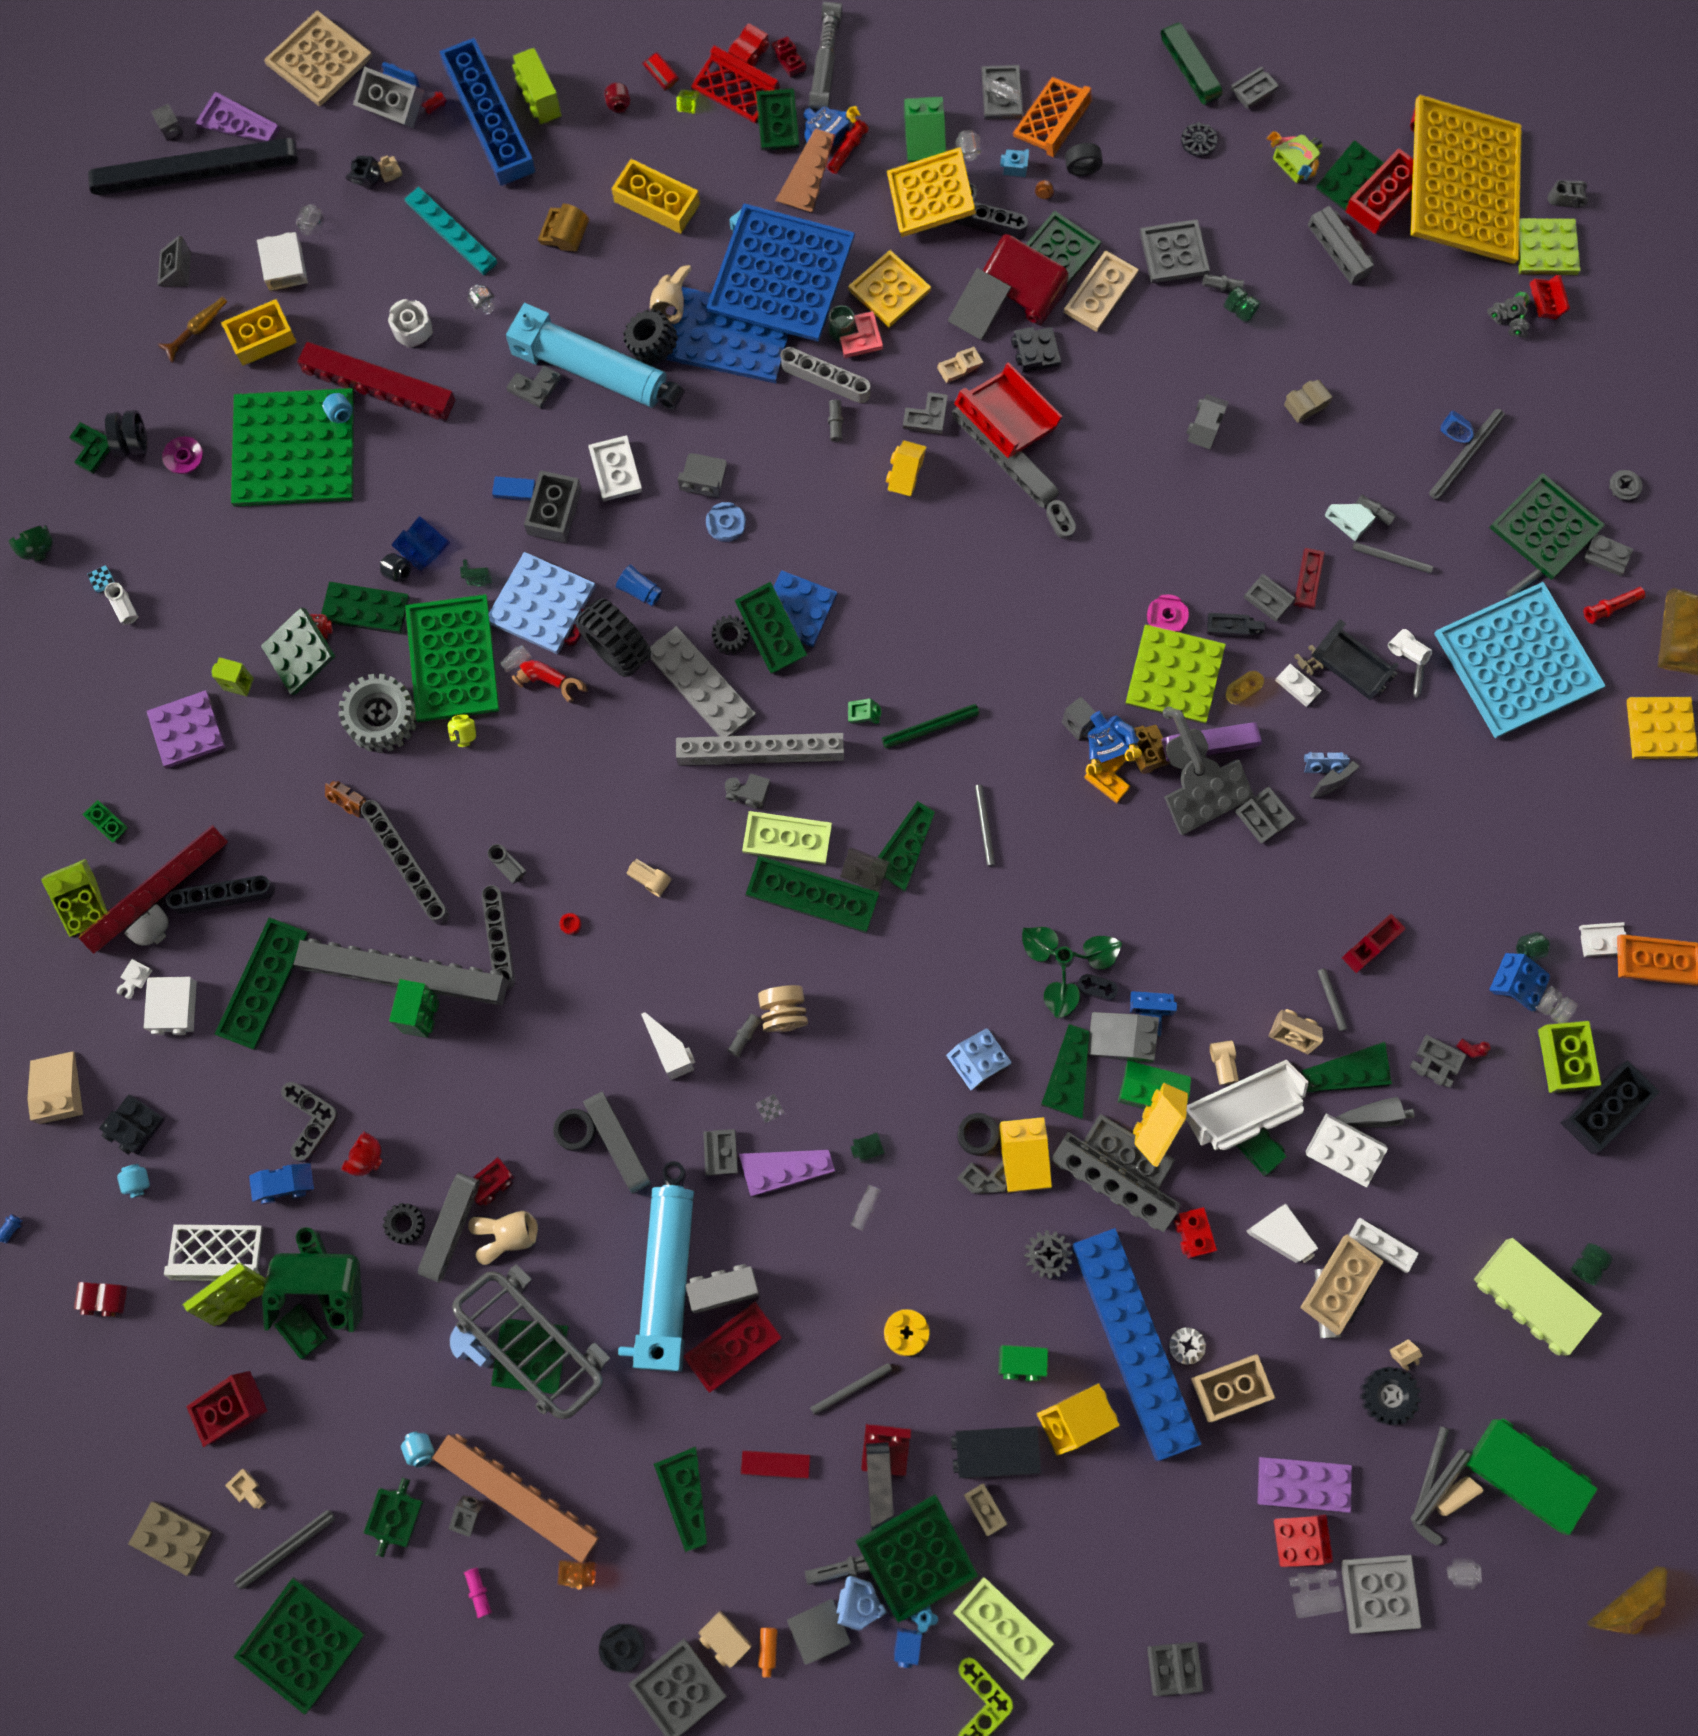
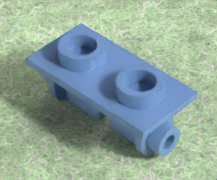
M1309 752L1304 755V762H1306L1304 773H1329L1332 769L1336 773H1341L1348 766L1350 758H1347V754H1343V752L1327 753V758H1324L1323 753Z

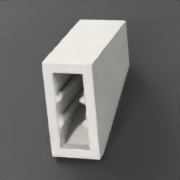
M1286 1204L1247 1230L1250 1236L1295 1263L1301 1260L1304 1263L1315 1256L1313 1252L1318 1249Z

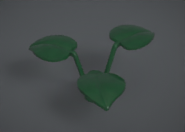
M1025 927L1022 930L1023 946L1031 959L1037 962H1045L1050 954L1055 955L1057 963L1062 967V983L1053 982L1044 991V1002L1056 1018H1063L1069 1015L1079 1003L1080 993L1078 987L1075 984H1066V967L1073 964L1074 957L1088 959L1090 966L1094 969L1105 970L1115 963L1122 946L1121 941L1113 937L1094 936L1083 944V950L1086 955H1081L1077 952H1072L1070 948L1065 946L1055 950L1058 947L1059 940L1055 931L1050 928Z

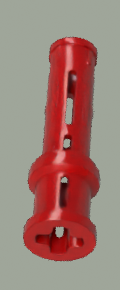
M856 119L851 130L844 135L845 140L827 165V169L831 173H838L852 149L860 144L861 137L864 133L868 132L869 128L862 120Z
M1637 587L1611 600L1603 599L1597 605L1585 607L1583 610L1584 617L1587 622L1593 624L1597 619L1611 616L1613 611L1644 599L1646 596L1645 591L1642 587Z

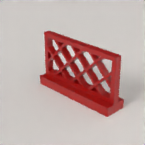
M714 45L710 51L711 56L691 85L692 89L756 124L758 121V110L752 116L747 113L746 108L757 105L756 92L780 90L778 80ZM712 63L720 66L721 71L710 73L709 68ZM733 73L736 75V80L726 82L724 75ZM722 75L724 83L713 86L711 78ZM709 79L710 87L701 88L698 86L702 80ZM748 81L752 84L751 89L741 91L740 83ZM738 84L739 92L728 94L727 87ZM725 88V96L717 97L714 90ZM754 93L755 101L744 103L743 95ZM741 96L742 104L736 106L731 104L730 99Z

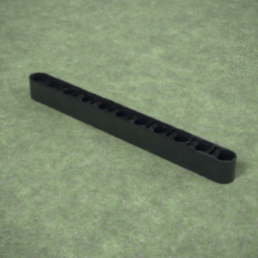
M284 138L93 168L88 171L89 190L92 194L104 195L293 165L298 162L297 145L295 140Z

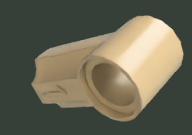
M638 859L631 863L627 871L628 876L643 884L649 892L658 897L662 895L672 880L661 870H654Z
M1233 1041L1211 1043L1210 1055L1213 1063L1216 1065L1219 1085L1239 1082L1235 1065L1236 1051Z

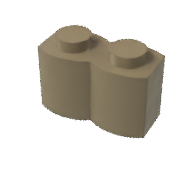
M1319 379L1314 382L1311 380L1304 384L1301 390L1291 391L1286 396L1287 399L1284 406L1296 422L1300 423L1314 413L1326 408L1331 403L1333 397Z

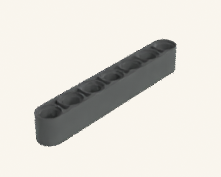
M958 407L952 411L955 421L1040 507L1044 508L1059 496L1056 486L1021 451L1007 458Z
M374 800L366 801L361 807L364 818L430 920L437 925L444 924L449 918L447 908L380 805ZM371 809H377L374 815H368ZM388 825L385 832H379L380 827ZM393 842H399L395 849H390V845ZM403 859H409L407 865L400 866ZM420 875L418 882L411 883L414 876ZM431 892L429 899L422 900L423 894ZM442 909L440 916L433 917L435 910Z

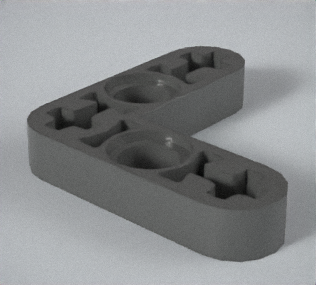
M288 1082L281 1089L282 1097L312 1117L291 1148V1156L295 1160L306 1162L313 1156L337 1121L338 1112L333 1106L299 1084ZM295 1088L294 1091L301 1095L300 1099L293 1095L288 1097V1089ZM308 1098L315 1100V1105L312 1109L304 1107V1102ZM319 1108L326 1112L330 1111L332 1117L323 1120L325 1116L318 1112ZM314 1127L319 1128V1137L311 1139L309 1131ZM306 1139L310 1143H313L312 1147L307 1143L303 1142V1140ZM305 1147L304 1151L307 1152L306 1155H300L298 1157V1148L303 1149Z

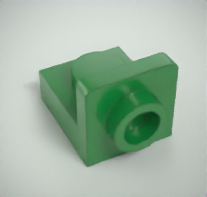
M871 698L848 702V722L851 724L871 721L874 724L880 722L881 707Z

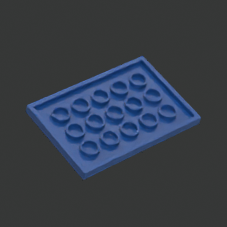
M682 287L684 297L683 315L678 323L672 324L677 331L676 348L672 349L673 353L669 354L666 360L776 384L781 367V352L786 348L789 334L707 312L706 307L711 293ZM676 308L674 309L673 315H676V313L678 312Z

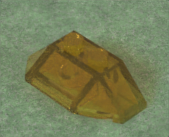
M1654 1567L1587 1622L1589 1627L1626 1634L1640 1632L1644 1628L1643 1624L1648 1619L1653 1620L1661 1614L1660 1610L1666 1606L1668 1571L1665 1567Z

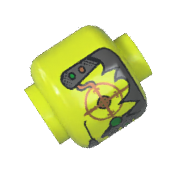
M468 715L452 717V720L448 723L450 741L458 744L459 747L469 746L470 742L476 739L474 720L469 718Z

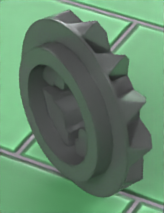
M1620 470L1613 474L1609 480V489L1612 490L1613 496L1619 497V500L1625 499L1629 501L1634 499L1642 490L1641 479L1637 474L1629 470ZM1630 482L1628 488L1621 489L1622 484Z

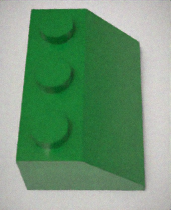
M1128 1060L1118 1103L1145 1109L1146 1106H1151L1154 1092L1156 1089L1160 1090L1163 1083L1188 1093L1189 1099L1191 1077Z

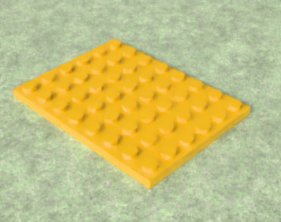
M1419 95L1416 98L1411 236L1512 264L1518 261L1521 124L1423 95Z

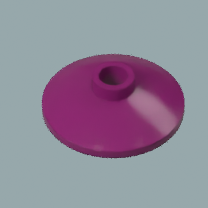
M177 437L171 440L165 446L162 454V459L167 469L177 474L192 472L200 465L203 458L200 444L190 437Z

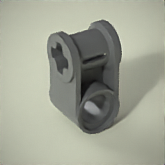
M1559 180L1549 192L1548 201L1554 206L1583 207L1588 203L1585 191L1587 183L1585 181Z

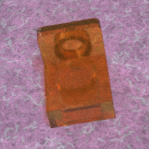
M559 1561L558 1585L574 1588L593 1586L595 1562Z

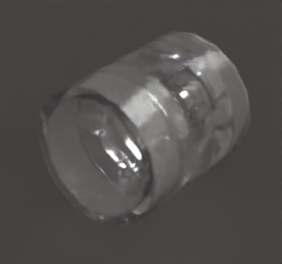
M1551 986L1543 994L1539 1005L1535 1009L1544 1015L1550 1014L1551 1019L1559 1024L1566 1023L1576 1010L1578 1003L1569 997L1563 998L1562 992ZM1555 1002H1557L1558 1004L1556 1005V1007H1552V1005Z

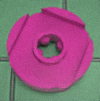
M1169 594L1161 595L1158 599L1152 601L1147 611V621L1150 626L1179 633L1185 627L1189 617L1188 608L1181 602V599ZM1170 611V615H1173V618L1166 619L1162 614Z

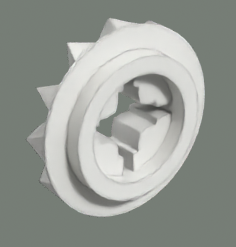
M1182 1328L1172 1335L1169 1343L1170 1352L1178 1362L1193 1364L1198 1362L1205 1354L1206 1343L1203 1336L1195 1329ZM1192 1337L1191 1345L1196 1350H1188L1184 1355L1185 1347L1179 1341L1187 1342Z

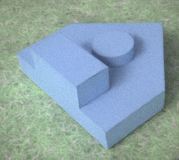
M852 1576L847 1577L845 1589L841 1590L837 1613L840 1614L838 1624L861 1630L887 1612L883 1604L879 1602L871 1582Z

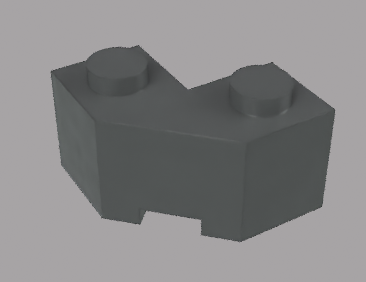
M1209 394L1205 395L1204 400L1200 399L1196 410L1199 411L1194 423L1190 422L1186 433L1190 435L1188 442L1210 449L1229 402Z

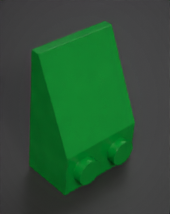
M943 97L904 99L908 163L946 152Z

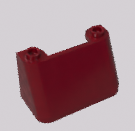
M1007 234L1002 236L982 270L1009 285L1011 290L1007 297L1025 307L1027 319L1040 326L1066 292L1069 273L1065 267Z

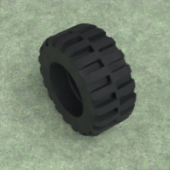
M605 598L595 600L577 616L575 623L580 634H582L585 641L597 655L618 675L629 677L650 659L652 654L651 648L640 631L636 629L635 625L624 613Z

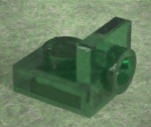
M877 1132L860 1139H853V1146H850L854 1159L859 1158L860 1163L885 1154Z

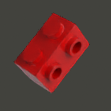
M1204 1207L1179 1213L1175 1216L1174 1226L1176 1232L1181 1233L1183 1240L1180 1242L1181 1250L1184 1255L1187 1254L1188 1259L1217 1251Z

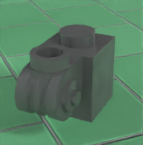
M750 773L746 785L740 786L737 778H729L725 782V798L731 802L741 800L750 808H763L771 787L770 779Z

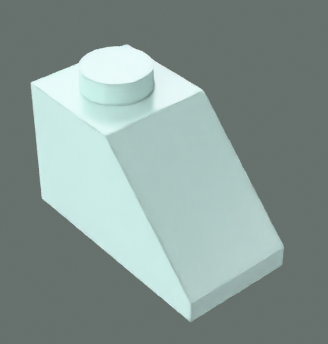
M1331 504L1325 514L1330 521L1354 541L1371 526L1375 519L1371 510L1364 508L1361 504Z

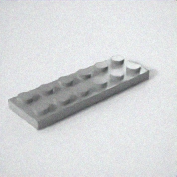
M677 626L650 647L652 651L650 660L719 737L732 736L756 717L754 711Z

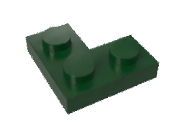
M80 422L69 436L72 442L84 448L74 463L83 470L94 474L110 452L106 435Z

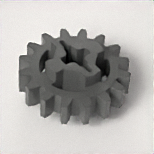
M1045 1230L1044 1236L1037 1232V1239L1032 1237L1029 1239L1032 1245L1025 1246L1029 1253L1024 1254V1257L1030 1259L1026 1266L1032 1265L1034 1267L1031 1273L1039 1271V1278L1047 1274L1048 1279H1051L1053 1273L1056 1277H1059V1270L1066 1272L1067 1268L1064 1265L1071 1264L1072 1262L1067 1259V1256L1073 1254V1252L1067 1251L1070 1243H1063L1064 1235L1057 1238V1231L1049 1235V1231ZM1043 1241L1041 1250L1034 1251L1035 1246ZM1052 1241L1056 1242L1061 1249L1055 1248L1052 1245ZM1047 1249H1049L1050 1253L1056 1254L1050 1260H1047L1046 1256L1041 1255ZM1062 1258L1060 1265L1053 1268L1054 1261ZM1035 1260H1040L1044 1264V1268H1041Z

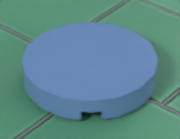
M722 502L714 505L707 514L706 527L714 539L721 542H730L743 534L746 528V517L740 507L738 508L730 502Z

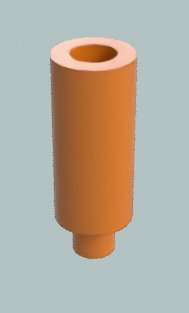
M763 1627L760 1630L759 1668H762V1677H771L772 1668H776L777 1628Z

